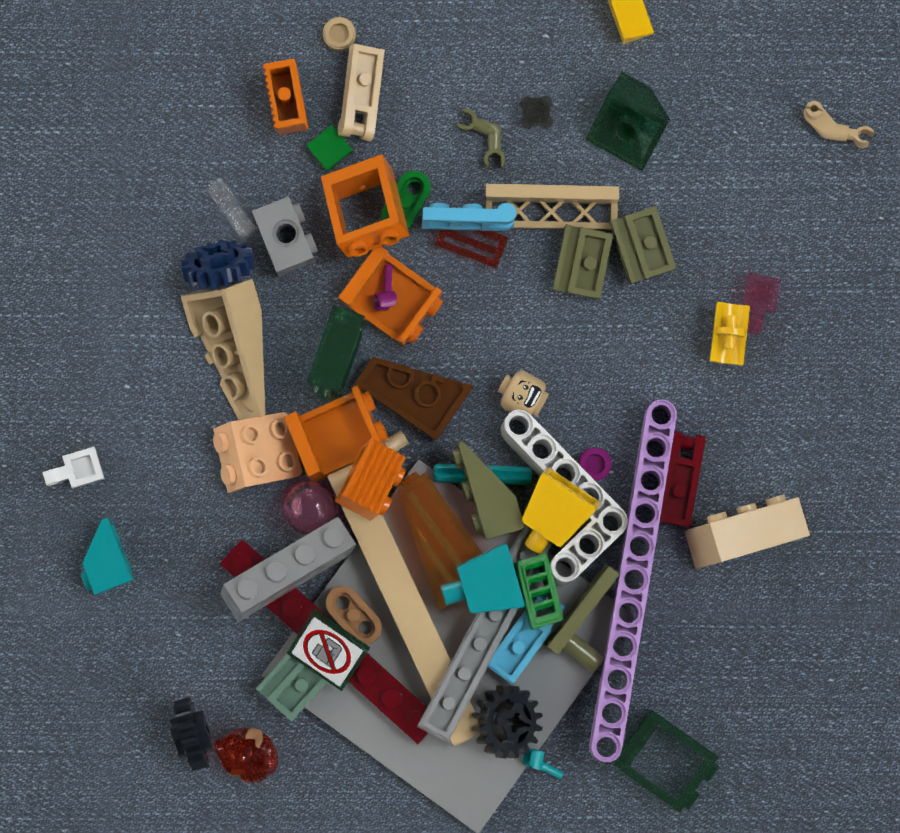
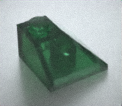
M621 72L610 89L585 140L643 171L670 118L651 87Z

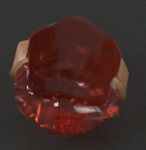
M238 728L215 741L216 753L222 767L229 776L239 777L243 783L251 782L253 784L256 781L260 783L276 772L279 764L277 749L272 740L262 733V730L257 728Z

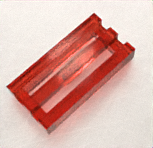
M440 230L435 243L436 247L497 269L509 238L493 231L467 230L499 242L496 248L451 230ZM445 236L494 254V258L491 259L444 241Z

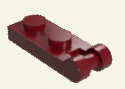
M674 430L660 515L661 523L690 528L706 436L696 434L695 437L683 435L682 431ZM680 449L693 450L692 458H680Z

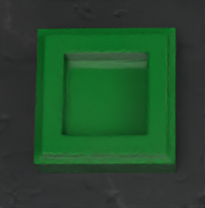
M333 125L306 145L327 172L353 152L343 137L338 135V131Z

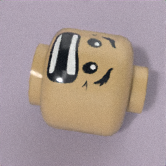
M524 370L517 371L513 377L507 374L498 389V392L503 394L501 406L509 412L524 410L531 416L534 415L536 417L549 396V393L545 392L546 383Z

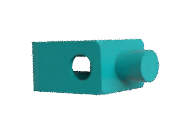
M506 543L499 544L457 565L456 570L459 580L441 585L446 605L466 600L470 613L525 607Z

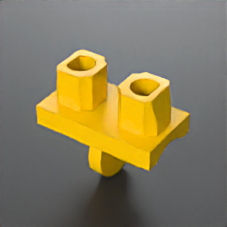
M716 302L709 362L743 366L750 312L749 305Z

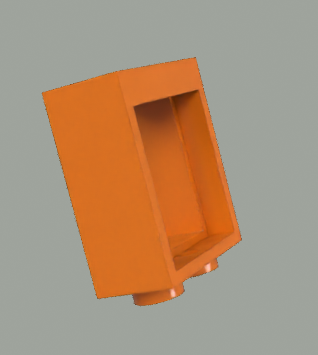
M382 154L321 176L336 243L348 258L363 256L369 250L383 245L396 244L400 239L410 236L393 168ZM382 185L390 218L347 233L340 199Z

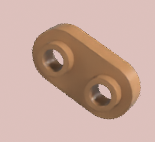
M338 586L328 593L326 598L328 612L355 642L367 645L375 642L382 633L380 618L356 591L347 586ZM341 596L349 599L350 603L346 609H340L337 606V600ZM363 621H368L372 625V630L369 634H363L359 630V625Z

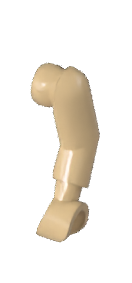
M810 101L805 106L804 118L822 138L843 142L853 140L854 144L861 149L869 146V141L861 140L858 136L860 134L873 136L874 130L872 128L862 126L858 129L849 128V125L837 124L818 101Z

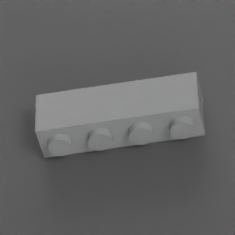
M336 517L225 583L220 595L236 620L240 622L350 556L356 543L339 517Z

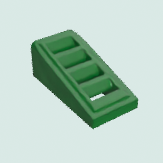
M547 553L515 562L513 565L524 599V609L531 630L563 621L564 618ZM539 568V574L526 576L525 571ZM543 581L544 587L530 590L529 584ZM547 594L548 600L533 604V597ZM551 607L553 613L536 617L535 611Z

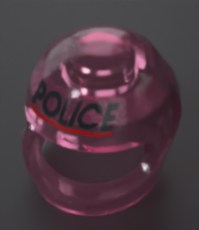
M310 478L297 480L289 485L283 494L281 501L283 515L297 533L307 535L338 515V503L335 502L336 495L320 481L313 482Z

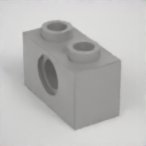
M288 196L252 211L278 276L315 262L312 253L317 252L318 249L312 234L304 235L300 223L306 220L299 202L292 205ZM290 227L296 231V236L292 242L282 243L278 240V234L283 228Z

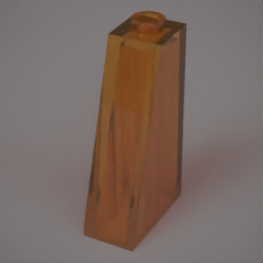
M414 472L400 482L403 488L398 491L435 602L439 609L442 610L448 605L445 603L441 585L458 581L459 576L456 566L481 554L482 551L426 472L420 476L417 472Z

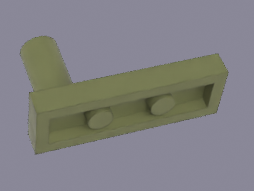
M604 564L564 616V620L558 624L545 641L544 645L558 655L562 650L593 673L602 663L604 656L575 633L620 574Z

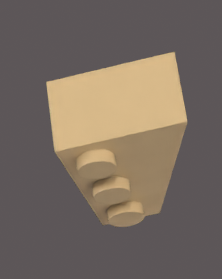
M785 494L765 500L766 507L757 509L756 503L736 508L738 515L727 517L726 511L706 517L708 524L685 530L684 533L695 569L810 536L799 497L786 500Z

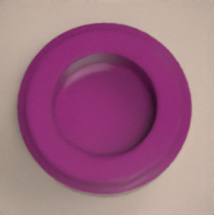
M600 448L587 449L582 453L578 464L595 481L604 479L610 473L612 467L609 454Z

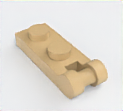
M359 44L349 46L342 113L337 130L339 136L350 137L351 135H357L360 140L372 141L376 128L385 50ZM355 113L363 114L362 123L354 122Z

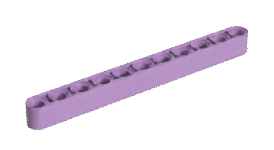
M667 400L654 401L645 411L627 514L628 524L624 532L618 568L620 575L616 580L589 742L591 756L599 762H612L620 756L623 746L677 418V411L674 405ZM658 408L665 410L669 418L668 423L657 424L653 421L652 411ZM650 441L659 442L663 447L662 456H650L646 450L647 443ZM650 473L657 478L658 486L656 489L647 490L642 486L641 477L643 474ZM639 506L648 507L652 512L651 522H640L635 516L636 508ZM633 539H641L646 543L647 552L644 556H636L631 552L630 543ZM627 572H636L640 575L642 583L639 589H630L626 586L624 577ZM628 604L635 609L636 618L632 623H626L620 619L619 609L622 605ZM623 637L629 641L631 650L627 656H620L615 653L613 644L617 638ZM612 671H619L625 677V684L620 690H615L609 686L608 676ZM607 704L615 705L620 711L619 719L615 723L606 722L602 716V710ZM603 737L611 739L614 744V751L608 757L601 756L597 751V743Z

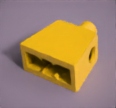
M549 467L541 474L522 517V522L533 529L525 541V545L538 554H542L549 541L558 547H562L602 503Z

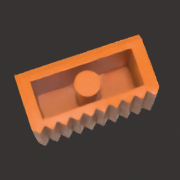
M295 59L264 64L262 68L267 85V94L275 132L278 135H285L309 130Z
M370 438L362 445L335 502L369 521L377 517L378 514L383 516L392 501V498L388 496L392 486L397 487L405 475L406 469L402 468L406 457L388 448L387 445H383L381 442Z

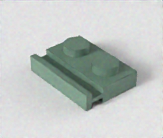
M295 646L256 688L291 722L329 681L324 675L292 654Z

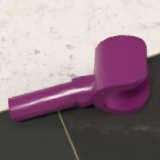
M390 264L384 265L383 292H375L373 296V305L376 311L389 310L397 302V295L392 291L393 266Z

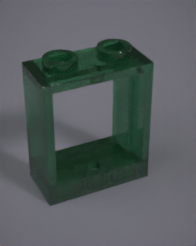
M333 305L306 380L308 385L312 387L314 395L331 401L334 395L342 397L367 326V320L364 315Z
M650 709L622 748L620 756L612 764L678 812H681L684 807L689 810L700 795L696 789L703 779L709 782L719 768V765L715 763L719 757ZM658 725L705 757L677 799L630 767Z

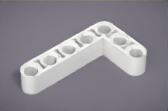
M514 410L508 414L501 425V436L507 444L539 476L549 467L554 471L558 468L567 469L571 473V482L585 492H589L602 503L585 522L586 526L550 561L555 585L565 586L576 579L625 531L628 518L624 510L528 412ZM514 420L522 422L525 426V433L521 435L514 434L510 430L509 422ZM536 444L544 445L548 450V457L545 459L536 457L533 453V446ZM604 516H612L617 520V531H609L603 525ZM587 538L594 543L595 551L593 554H586L580 549V539ZM564 561L568 563L571 567V575L569 577L560 576L555 568L556 562Z

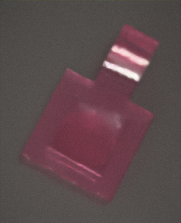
M748 273L742 305H749L751 309L747 333L759 335L762 331L765 312L774 314L781 279Z

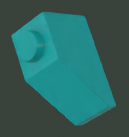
M111 518L101 520L82 563L85 571L80 573L86 590H93L94 595H100L136 581L113 520Z

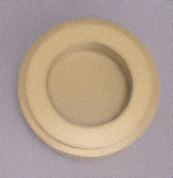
M335 17L329 20L323 28L325 44L333 51L343 52L348 50L349 46L354 44L356 40V31L352 22L343 17Z

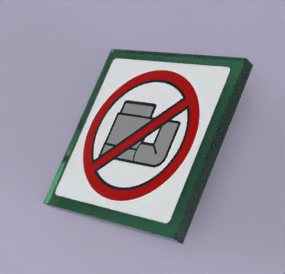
M314 609L287 651V654L340 691H343L371 647Z

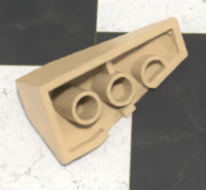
M253 278L230 284L229 287L222 285L215 290L208 288L181 296L189 328L195 338L200 336L208 351L204 355L209 365L215 364L222 377L220 386L238 420L265 416L262 310Z

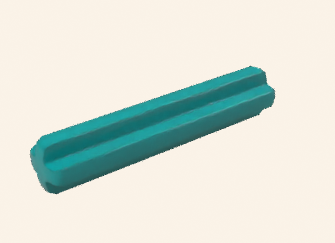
M455 464L434 465V481L453 483L466 481L463 469L457 470ZM486 465L504 484H531L532 471L530 467Z

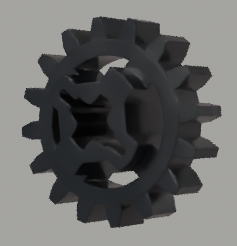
M498 685L496 686V691H485L487 701L478 700L476 702L481 708L480 713H472V717L478 719V724L472 727V731H479L481 734L476 740L477 744H486L484 752L495 754L496 758L506 759L508 757L516 759L519 758V753L528 754L530 752L528 743L537 744L538 742L534 732L542 731L543 728L536 724V720L543 717L542 713L534 711L538 701L528 700L530 692L520 690L519 686L508 685L507 687ZM501 719H507L508 722H512L513 725L507 724V722L501 721Z
M191 697L174 701L173 708L176 715L175 718L170 719L172 738L179 757H187L192 771L209 767L207 753L208 750L213 749L210 728L208 727L204 711H195Z

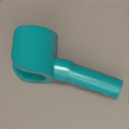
M529 748L530 752L528 754L524 753L522 761L524 766L545 771L558 779L562 778L563 772L543 762L544 751Z

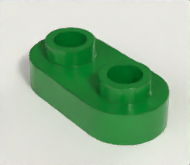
M419 171L406 172L397 183L408 230L412 227L431 192L429 179ZM411 184H418L421 190L418 194L413 195L408 192V187ZM386 203L381 212V220L390 218Z

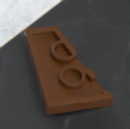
M372 357L354 383L355 386L358 385L364 392L369 391L374 399L435 441L438 440L474 388V385L461 383L376 357Z

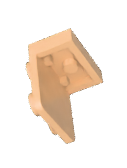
M281 412L262 417L231 421L213 428V444L215 450L219 453L222 466L221 479L226 485L227 493L241 491L255 485L296 478L301 475L302 468L298 451L284 419V416L288 415L287 413Z

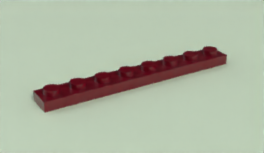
M242 539L222 560L220 565L235 578L265 559ZM295 588L266 605L300 638L315 617L359 647L363 652L345 679L416 744H419L427 736L428 732L417 727L427 706L302 592Z

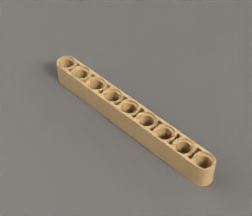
M353 464L327 475L336 496H338ZM341 505L432 699L451 660L383 516L378 514L377 517L369 521ZM470 701L450 738L454 747L480 735L479 731H472V727L478 724V719L472 717V713H475Z

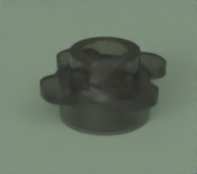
M526 96L520 101V107L523 109V118L521 119L523 128L531 129L533 126H542L544 129L552 126L553 118L550 116V108L553 102L550 97L530 98ZM539 110L540 114L534 115L533 111Z

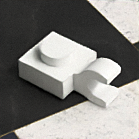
M95 447L64 455L62 457L65 466L42 472L46 485L52 486L69 480L72 489L105 479Z

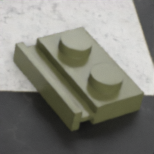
M656 206L609 221L630 285L677 269Z
M566 224L552 290L599 300L613 234Z

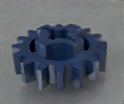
M219 240L215 244L209 242L206 246L196 247L195 253H187L186 259L181 261L185 282H189L190 287L198 285L200 290L206 287L215 290L222 285L229 287L230 284L241 282V276H250V270L255 268L251 247L247 248L246 243L237 245L236 240L231 242Z

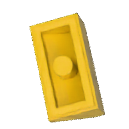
M607 0L623 44L654 34L643 0Z

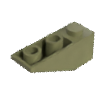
M456 440L455 445L457 449L452 450V456L457 470L463 469L466 481L461 482L466 501H472L475 513L471 514L470 517L475 533H481L482 537L488 540L524 529L525 526L522 522L516 496L463 441Z

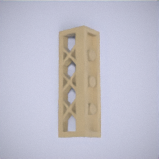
M486 184L485 209H492V202L512 204L516 208V216L519 215L524 220L515 221L512 229L564 230L565 225L568 224L592 230L612 231L609 223L596 222L588 212L596 204H610V220L618 219L619 186ZM513 202L524 204L518 208ZM530 203H540L548 213L540 221H530L522 211ZM546 203L557 204L551 209ZM563 204H573L581 214L572 222H564L555 211ZM579 204L590 205L584 210ZM550 216H552L556 221H546V220H547ZM583 217H585L589 222H579V221H580Z

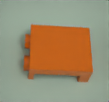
M382 246L373 249L338 297L340 302L403 347L408 341L412 344L415 343L424 330L420 324L427 315L433 317L444 303L440 299L443 294L441 289L435 288L392 257ZM390 264L393 266L392 291L397 295V302L389 310L376 311L373 305V296L375 292H383L384 265Z
M358 385L351 387L352 393L303 415L293 412L284 416L308 477L315 483L328 478L327 475L353 464L362 445L370 438L381 442L383 445H385L384 441L389 439L381 420L376 422L372 411L376 409L371 394L369 391L363 392Z

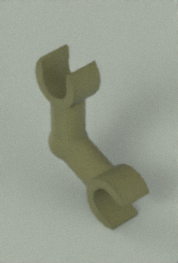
M462 109V112L470 115L473 120L468 126L457 123L458 128L465 132L475 130L488 135V152L484 156L485 166L488 169L489 158L492 155H498L501 158V166L503 168L506 160L505 155L501 151V126L476 117L474 111L470 109Z

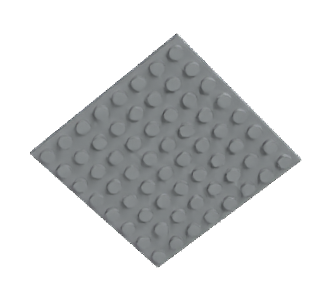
M418 459L391 496L392 501L383 517L452 661L477 613L469 612L466 600L446 605L441 585L459 580L456 570L457 565L499 544L506 543L510 551L519 532H511L488 540L483 538L481 533L476 534L470 517L471 514L475 513L472 501L467 502L463 491L451 482L434 481L433 469ZM357 543L352 554L346 558L314 604L347 633L328 612L326 598L328 593L338 586H347L356 591L380 618L382 623V633L375 642L359 645L428 707L431 697L360 545ZM547 553L550 562L554 557ZM560 561L556 562L555 568L557 573L562 577H569L571 569ZM578 576L568 585H556L559 602L565 606L562 612L563 618L590 584L581 576ZM543 581L532 583L529 587L530 590L544 587ZM606 594L575 633L603 656L613 600ZM345 596L339 597L337 606L340 609L348 608L349 599ZM524 607L518 608L501 642L525 611ZM551 607L537 610L536 617L549 614L552 610ZM620 607V619L630 623L635 615L624 607ZM363 621L359 625V630L363 634H369L372 630V625L368 621ZM560 622L553 624V626L550 628L552 630L551 633L554 631V629L558 626ZM294 631L261 675L262 677L266 678L300 640V637ZM545 641L513 684V686H519L520 690L530 692L528 700L538 701L534 711L543 715V717L536 720V724L543 727L542 731L534 732V736L538 740L537 744L528 743L529 748L536 750L541 748L594 674V672L589 671L562 650L559 655L544 645ZM487 667L470 699L475 712L480 713L481 710L476 703L478 700L487 701L485 691H496V686L498 685L507 687L512 685L489 667ZM346 679L341 686L329 680L305 707L476 833H480L527 767L522 762L524 753H519V758L516 759L508 757L503 759L496 758L495 754L484 752L486 744H477L476 742L480 735L454 747L451 740L446 743L428 733L419 744H416ZM501 719V721L507 722V724L513 725V723L508 722L507 719Z

